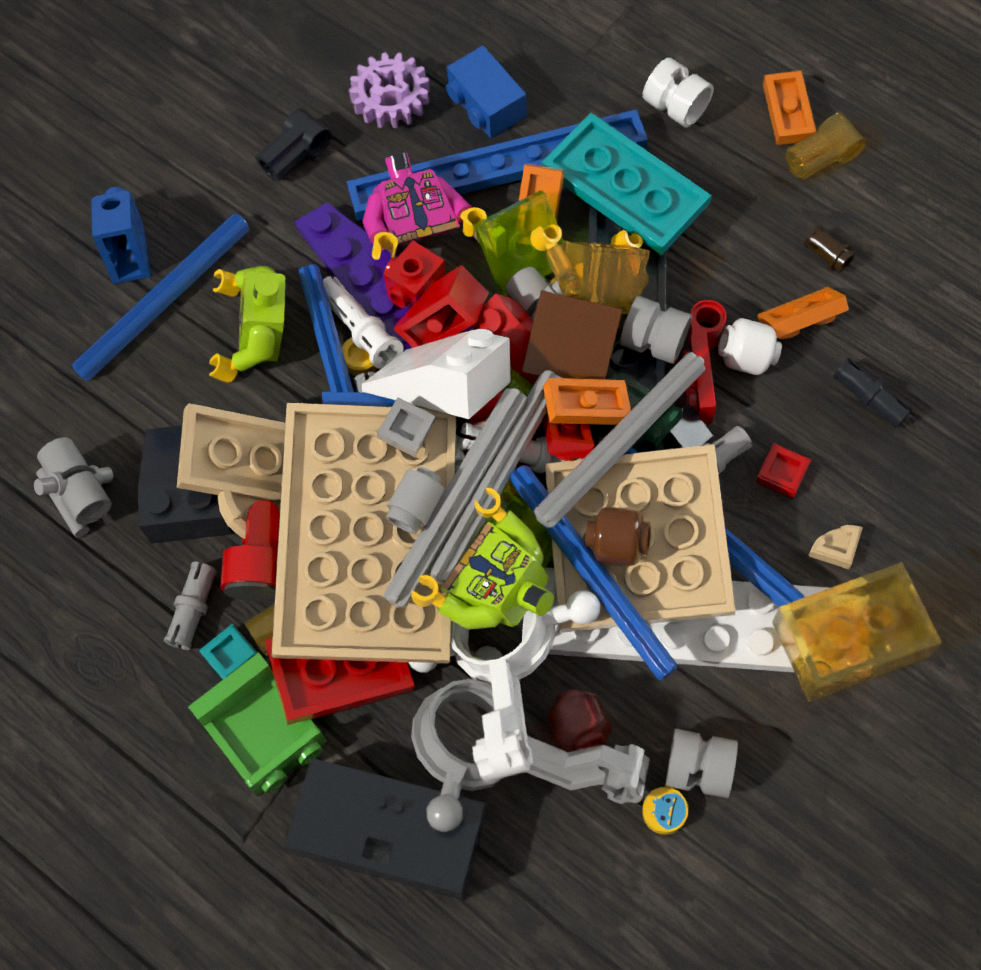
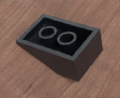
M182 425L146 429L138 483L139 528L151 544L232 535V529L227 526L220 513L218 495L177 488Z

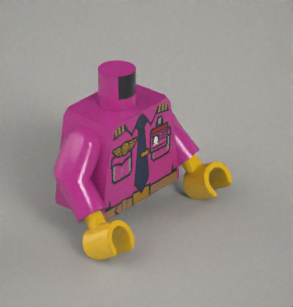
M406 152L385 159L391 180L381 182L374 188V192L368 198L363 217V225L370 242L373 244L372 257L376 260L380 259L381 249L382 251L388 250L391 258H395L397 247L410 244L412 240L417 242L449 233L460 227L459 222L463 223L464 235L471 237L474 235L473 224H478L483 230H486L487 220L485 211L480 208H472L442 177H437L432 169L413 173Z

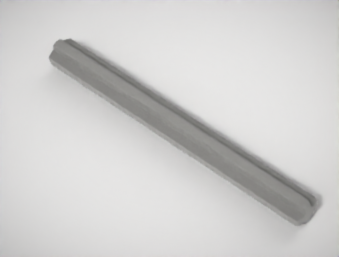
M693 352L687 353L535 508L534 513L537 521L547 528L554 527L705 371L704 359Z
M546 370L539 375L527 397V403L428 570V575L433 577L437 583L443 585L473 544L487 519L477 513L474 500L483 509L494 507L496 501L486 493L485 488H492L499 495L501 494L510 478V474L514 471L545 416L547 406L543 385L548 378H561L555 375L554 372Z
M516 388L505 389L443 493L429 521L421 530L386 589L384 598L398 608H405L412 599L411 591L416 592L420 585L418 581L419 576L426 575L527 403V397Z

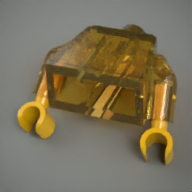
M551 224L545 229V233L544 229L539 226L531 233L530 240L532 245L539 251H547L545 253L546 258L555 274L562 295L621 308V314H628L636 297L642 294L649 283L646 265L650 250L640 248L643 240L639 234L633 233L628 236L627 231L622 230L612 237L611 244L564 241L563 245H558L557 242L561 239L562 231L557 225Z

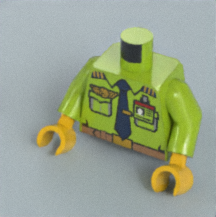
M256 266L240 270L236 274L221 269L214 273V277L222 279L219 287L213 289L214 292L235 297L241 289L238 352L233 354L232 359L220 354L213 355L210 359V364L216 368L209 373V376L230 383L236 377L238 370L245 371L264 361H278L284 327L285 275L277 274L267 266Z
M485 488V491L496 501L493 508L483 509L476 500H474V504L479 515L486 518L493 517L497 523L495 525L490 522L486 524L443 584L441 590L445 596L438 592L436 580L429 575L419 576L418 581L432 590L431 595L421 596L417 592L411 591L412 600L416 605L427 607L433 604L438 607V613L466 629L496 627L500 623L513 627L519 624L528 610L538 616H544L551 609L554 601L553 593L544 588L549 576L541 567L544 556L534 533L511 510L505 512L501 508L500 495L492 488Z

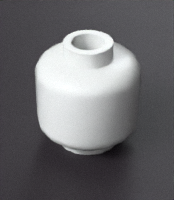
M740 318L732 326L727 325L724 328L719 341L718 352L723 357L725 365L730 369L760 375L770 365H775L778 362L782 345L781 342L777 341L776 332L772 326Z

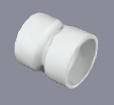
M666 58L654 69L648 78L643 90V99L660 111L668 109L667 114L670 118L684 127H690L707 108L712 98L714 87L697 74L688 76L689 71L686 67L672 58Z

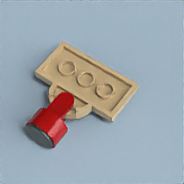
M189 403L184 408L177 488L218 495L219 510L227 526L242 537L243 545L227 548L223 552L220 588L227 596L239 600H275L286 423Z

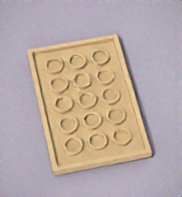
M287 403L272 643L273 658L449 663L451 620L438 613L437 606L431 604L427 607H421L416 605L412 599L407 607L398 608L384 598V593L423 527H420L416 534H412L396 527L386 519V515L390 510L387 505L407 469L417 470L419 466L432 470L441 477L440 484L446 490L455 475V415L420 408L436 416L418 454L416 457H413L377 438V433L392 407ZM420 583L416 592L421 596H429L432 590ZM437 583V584H438V592L441 593V594H443V595L445 596V594H444L443 591L441 590V587H442L443 585Z

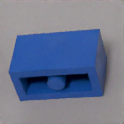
M484 46L447 66L448 84L446 89L450 98L455 104L461 103L467 110L472 124L477 129L482 128L490 138L527 117L526 93Z

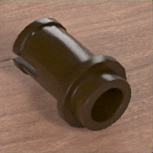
M819 225L810 231L805 238L806 241L803 243V246L809 248L829 264L828 269L831 271L843 272L855 257V253L851 251L852 246L846 243L843 245Z

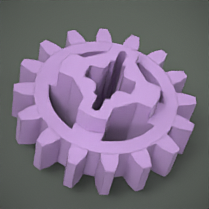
M382 53V60L378 62L373 57H369V66L366 68L365 66L358 65V76H351L350 78L352 88L349 89L356 114L363 113L364 121L367 124L373 119H377L378 128H382L385 122H391L393 129L398 127V121L402 119L408 125L411 124V114L421 116L423 114L422 105L429 104V79L425 77L424 67L416 68L414 58L403 62L401 53H397L394 59H389L387 53ZM410 83H411V84L413 85V87H414L412 92L409 91V84H410ZM368 89L370 90V93H371V97H370V98H368L367 95H366V92H367Z

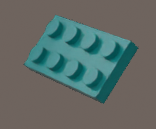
M592 113L542 161V166L565 170L564 187L629 233L639 234L642 237L643 243L660 255L678 239L708 207L712 195Z

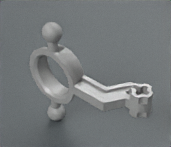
M484 646L476 650L473 657L486 661L499 659L503 655L495 647ZM472 679L453 681L425 698L413 718L411 739L417 757L432 776L444 783L441 795L432 799L427 807V820L437 831L447 832L459 826L463 817V809L458 801L461 789L474 791L489 788L503 779L500 778L489 782L483 781L476 764L464 762L448 752L438 739L434 727L435 713L437 709L446 703L464 701L476 704L487 712L495 710L492 685L486 682ZM527 736V743L532 752L533 764H530V770L525 772L569 790L603 784L602 790L608 794V799L620 804L624 802L638 803L641 801L650 758L644 755V749L632 744L628 746L615 745L614 749L605 745L566 752Z

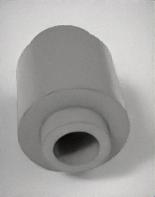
M419 466L417 470L407 469L387 505L390 510L386 515V519L396 527L416 534L420 527L426 526L445 491L444 487L440 484L441 477L432 470Z

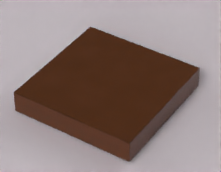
M541 290L522 372L540 375L544 371L550 370L561 378L605 380L622 309Z

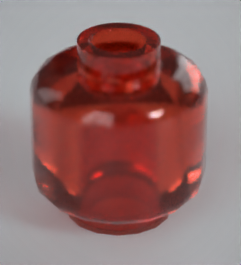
M579 690L566 691L556 699V703L549 711V725L558 745L563 751L572 752L594 746L607 745L608 738L612 732V723L596 694L588 691L580 692Z

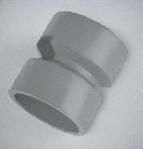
M637 296L625 321L620 345L641 353L649 348L653 357L675 364L686 340L692 321V314L672 307L663 312L660 310L658 302Z
M675 728L665 786L690 791L697 785L700 786L703 794L728 799L735 771L738 741L712 736L708 741H703L700 733Z

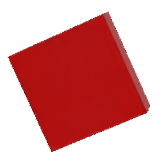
M773 443L757 476L756 483L794 499L812 459Z

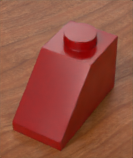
M461 265L434 282L398 321L393 330L412 348L457 335L477 323L489 292Z
M496 293L483 306L477 323L472 325L474 330L486 329L494 335L509 338L510 367L529 383L535 384L539 375L522 372L533 319L517 300Z

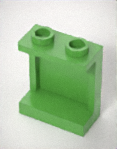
M259 652L188 706L257 797L263 792L269 794L278 789L287 780L286 774L299 763L302 766L310 763L311 758L315 759L322 752L321 746L327 742L323 733L311 719L287 726L272 669Z

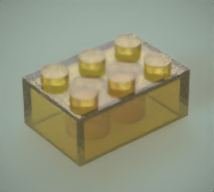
M902 562L782 605L778 608L772 622L808 702L929 658L942 643Z

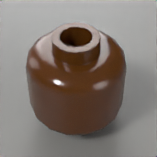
M604 507L598 512L596 521L588 520L586 547H593L595 558L599 563L634 566L639 562L641 556H648L651 522L644 521L642 513L637 509Z

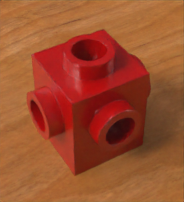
M412 240L400 256L392 258L385 267L384 280L388 298L398 307H408L410 309L434 282L446 275L445 261Z

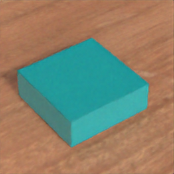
M233 623L199 650L222 679H225L257 654Z

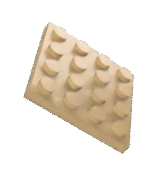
M715 444L622 455L565 514L584 541L588 520L596 521L598 512L604 507L637 509L642 513L644 521L651 522L648 556H641L639 562L634 566L602 564L647 624L735 615ZM582 460L545 464L547 492L550 494ZM552 538L557 604L559 606L566 604L571 594L579 590L592 591ZM601 603L600 614L592 623L580 625L570 620L559 624L561 633L618 627V625Z

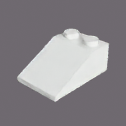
M477 329L407 349L362 383V392L393 400L399 397L416 406L470 419L511 382L509 338L494 335L486 329Z

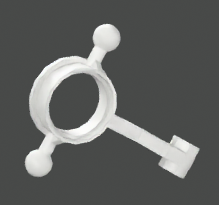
M579 590L571 594L566 604L551 608L544 616H538L532 612L531 627L525 639L513 652L495 660L485 661L473 657L468 647L470 629H466L451 620L450 656L455 655L461 668L474 680L492 685L495 710L482 715L485 738L476 740V746H473L474 762L477 764L483 781L489 782L530 770L533 758L531 748L527 743L520 679L530 675L546 659L555 639V625L570 620L580 625H587L597 619L600 614L601 605L598 597L592 592ZM408 662L413 670L420 673L429 672L438 664Z

